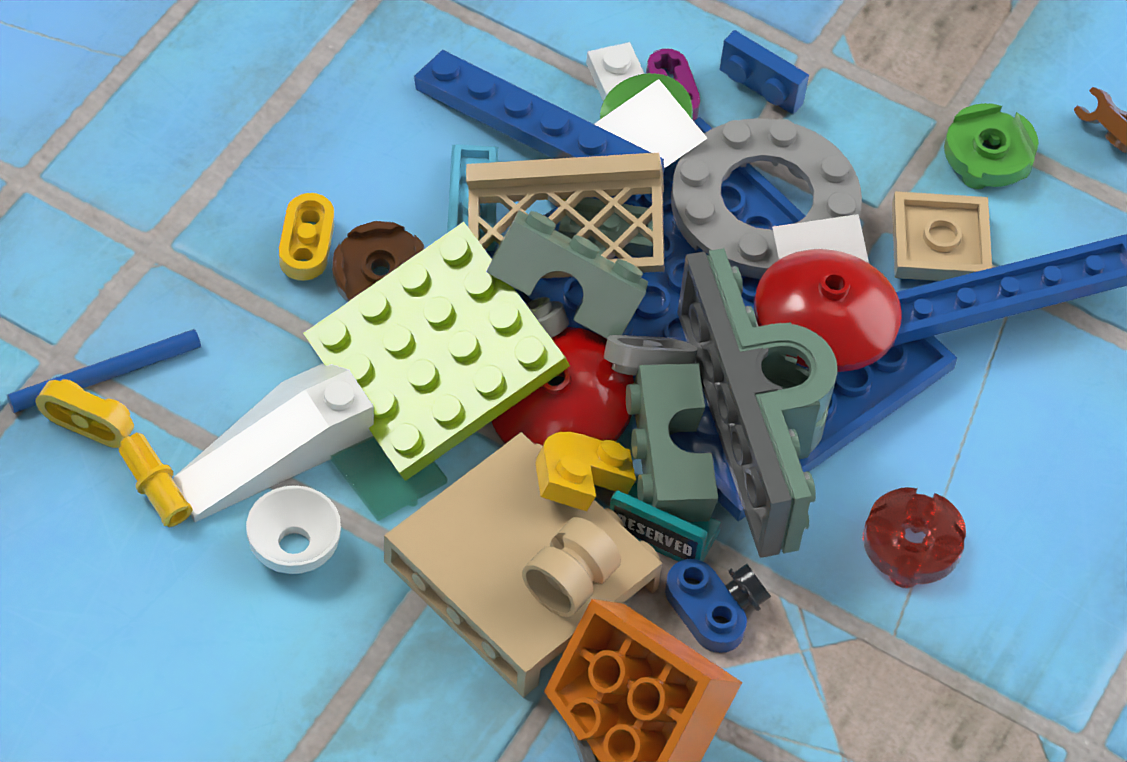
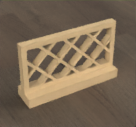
M659 152L466 164V182L469 189L468 228L484 249L494 241L500 245L504 238L501 234L511 225L519 210L527 214L525 211L536 200H549L558 209L548 218L557 224L566 215L583 228L576 235L585 239L591 235L607 248L601 256L616 263L617 259L612 258L617 256L619 259L636 266L642 273L665 271L663 230L664 185ZM652 194V206L639 219L621 206L632 195ZM597 197L606 206L590 222L573 209L583 198ZM502 203L510 211L492 228L480 217V204ZM614 212L631 225L615 242L598 230ZM651 220H653V231L646 226ZM480 229L486 233L481 239ZM638 233H641L653 243V257L632 258L622 249ZM554 271L545 274L541 278L574 276L566 272Z

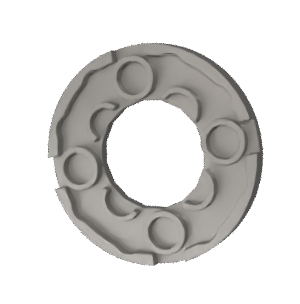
M753 118L733 120L704 133L707 137L705 141L681 156L674 173L671 206L674 219L683 237L695 250L700 247L707 254L710 250L724 248L730 266H737L741 276L761 279L766 270L779 260L773 230L755 228L738 220L724 204L720 194L721 184L737 167H746V163L756 161L772 162L773 166H778L780 163L788 167L792 175L805 180L813 195V203L806 217L797 223L856 214L860 216L862 195L860 183L854 168L845 155L823 136L786 119Z

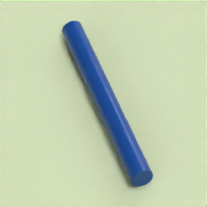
M192 329L50 380H70L84 389L200 348V339L196 330ZM50 380L7 394L12 412L16 413L36 406L35 400Z

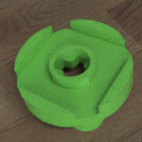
M992 103L971 105L957 113L953 123L948 128L944 143V153L950 166L962 176V181L965 185L973 189H983L986 186L1001 187L1014 184L1030 175L1039 142L1033 125L1024 116L1016 112L1014 118L1007 113L1001 112L1002 106ZM983 140H989L992 145H1000L1001 147L997 150L988 149L983 146Z

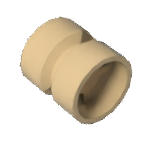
M573 517L551 539L550 547L545 546L523 568L522 577L530 593L541 605L559 616L571 617L593 595V584L602 585L620 566L621 556L612 539L601 528L584 518Z

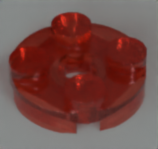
M899 488L887 492L878 498L870 510L862 533L864 548L871 562L881 572L888 575L895 585L901 588H911L916 584H928L943 579L956 568L964 551L966 525L958 509L948 499L934 493L933 498L925 494H916L918 488ZM910 528L914 533L923 532L926 536L923 538L922 543H913L905 538V529Z

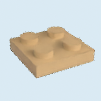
M894 192L892 219L895 278L942 281L992 268L988 197Z

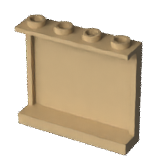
M521 432L384 535V562L522 697H525L539 685L540 669L566 649L591 599L624 603L644 586L654 593L659 587L662 562L650 544L645 541L639 542L625 529L622 520L613 510L609 508L604 509L595 500L588 511H583L540 497L535 462L542 445L533 444ZM573 517L584 518L597 525L612 539L619 550L621 564L602 585L593 584V595L574 615L562 617L541 605L530 593L524 583L522 570L545 546L550 547L551 539Z

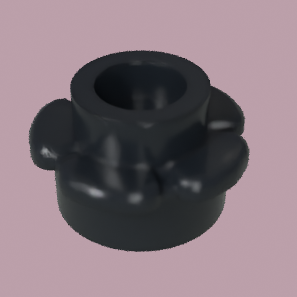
M746 563L735 572L732 568L729 569L728 573L733 580L725 586L739 606L745 610L752 605L756 611L761 610L759 605L769 599L771 595L750 566Z

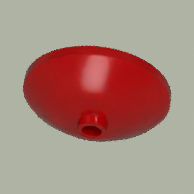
M803 250L779 259L763 274L757 286L754 299V313L758 327L791 322V324L802 326L815 332L832 349L837 361V372L860 369L879 360L894 344L901 325L900 301L889 280L878 269L861 258L836 250ZM797 356V363L808 367L805 360Z
M567 327L559 334L551 337L570 365L555 376L565 378L563 383L558 386H551L548 384L549 381L491 421L496 433L504 444L521 432L533 444H540L542 446L550 435L558 432H574L601 441L612 440L616 442L625 431L632 415L627 413L626 388L628 384L634 383L633 375L614 371L612 369V362L604 358L606 338L582 328Z

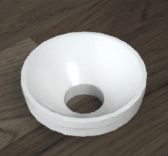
M298 485L276 488L264 494L249 511L246 522L247 539L256 558L266 567L287 574L305 573L323 565L335 552L341 534L340 516L332 501L317 490ZM296 533L306 537L309 541V546L301 553L291 554L281 549L279 546L281 539L286 535Z

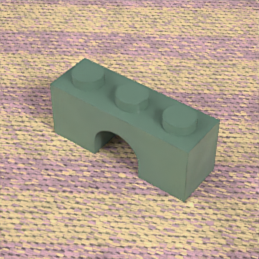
M519 210L496 250L486 272L529 296L539 279L545 274L554 271L569 273L579 281L583 289V298L577 306L573 320L605 338H608L610 335H622L646 294L648 281L641 278L643 275L642 271L627 261L617 259L616 263L599 255L600 249L594 243L581 236L574 235L570 239L554 230L556 224L540 213L530 211L529 215Z
M699 363L639 365L634 383L628 384L626 388L627 413L635 415L637 429L632 431V454L634 459H641L643 474L638 476V500L687 522L709 521L718 501L712 453H689L683 451L670 438L671 434L677 432L697 431L705 409Z

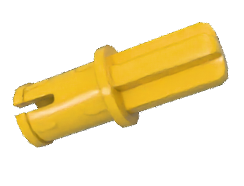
M136 432L131 436L123 438L120 441L119 453L137 480L135 484L136 490L140 494H146L164 526L173 527L185 521L191 515L193 508L173 481L172 468L169 465L162 464L143 434Z

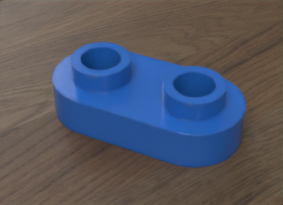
M685 559L674 564L667 575L665 595L697 642L705 649L716 653H725L737 648L744 638L747 618L744 610L736 602L713 568L703 561ZM693 578L700 581V583L691 585L684 579ZM716 616H723L727 618L729 622L726 624H720L714 621L713 618Z

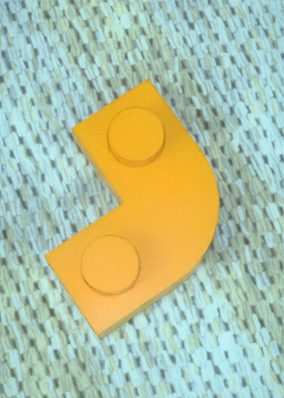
M558 432L546 439L536 457L535 463L540 497L583 511H588L596 497L594 485L613 491H621L628 495L636 481L630 450L612 440L601 441L579 433Z

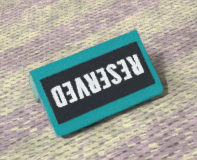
M636 483L633 484L628 495L621 491H615L610 501V509L620 517L625 529L639 542H647L656 552L678 562L685 559L704 561L720 532L721 522L712 517L709 521L687 522L638 500Z

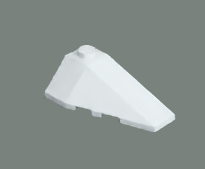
M324 363L281 382L172 479L186 501L192 506L191 517L194 522H197L373 440V435L368 428L374 424V406L350 370L333 364L325 366Z

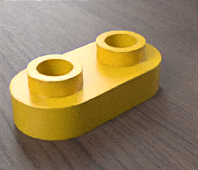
M304 193L293 198L287 206L279 244V265L284 274L292 279L301 281L311 280L321 275L326 269L334 230V207L330 200L323 195ZM306 222H315L316 224L312 225Z
M70 380L48 381L35 400L39 411L53 423L109 447L119 448L121 446L120 441L129 436L134 429V423L126 406L117 400L110 398L104 400L90 394Z

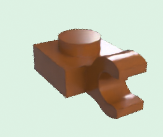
M1092 87L1089 92L1098 100L1096 110L1090 113L1086 108L1077 105L1074 108L1076 115L1081 120L1090 123H1101L1109 130L1105 135L1106 139L1116 148L1127 153V112L1119 109L1106 91Z

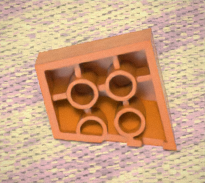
M591 599L544 692L578 740H586L599 762H701L742 682L624 603Z

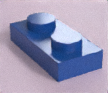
M733 30L724 40L719 70L727 74L733 81L742 83L760 94L769 103L778 105L794 115L804 104L809 74L738 31Z

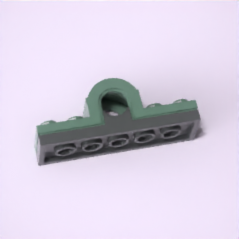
M724 248L710 250L708 256L706 252L687 254L677 313L687 343L698 348L695 364L699 363L702 388L759 557L780 554V549H782L783 553L799 551L803 531L809 528V506L816 499L812 475L809 471L803 472L799 459L808 458L809 453L817 447L822 438L837 376L835 355L822 337L805 327L791 324V322L757 327L752 307L745 306L741 297L743 285L740 271L737 266H730ZM797 356L805 360L809 371L796 365Z

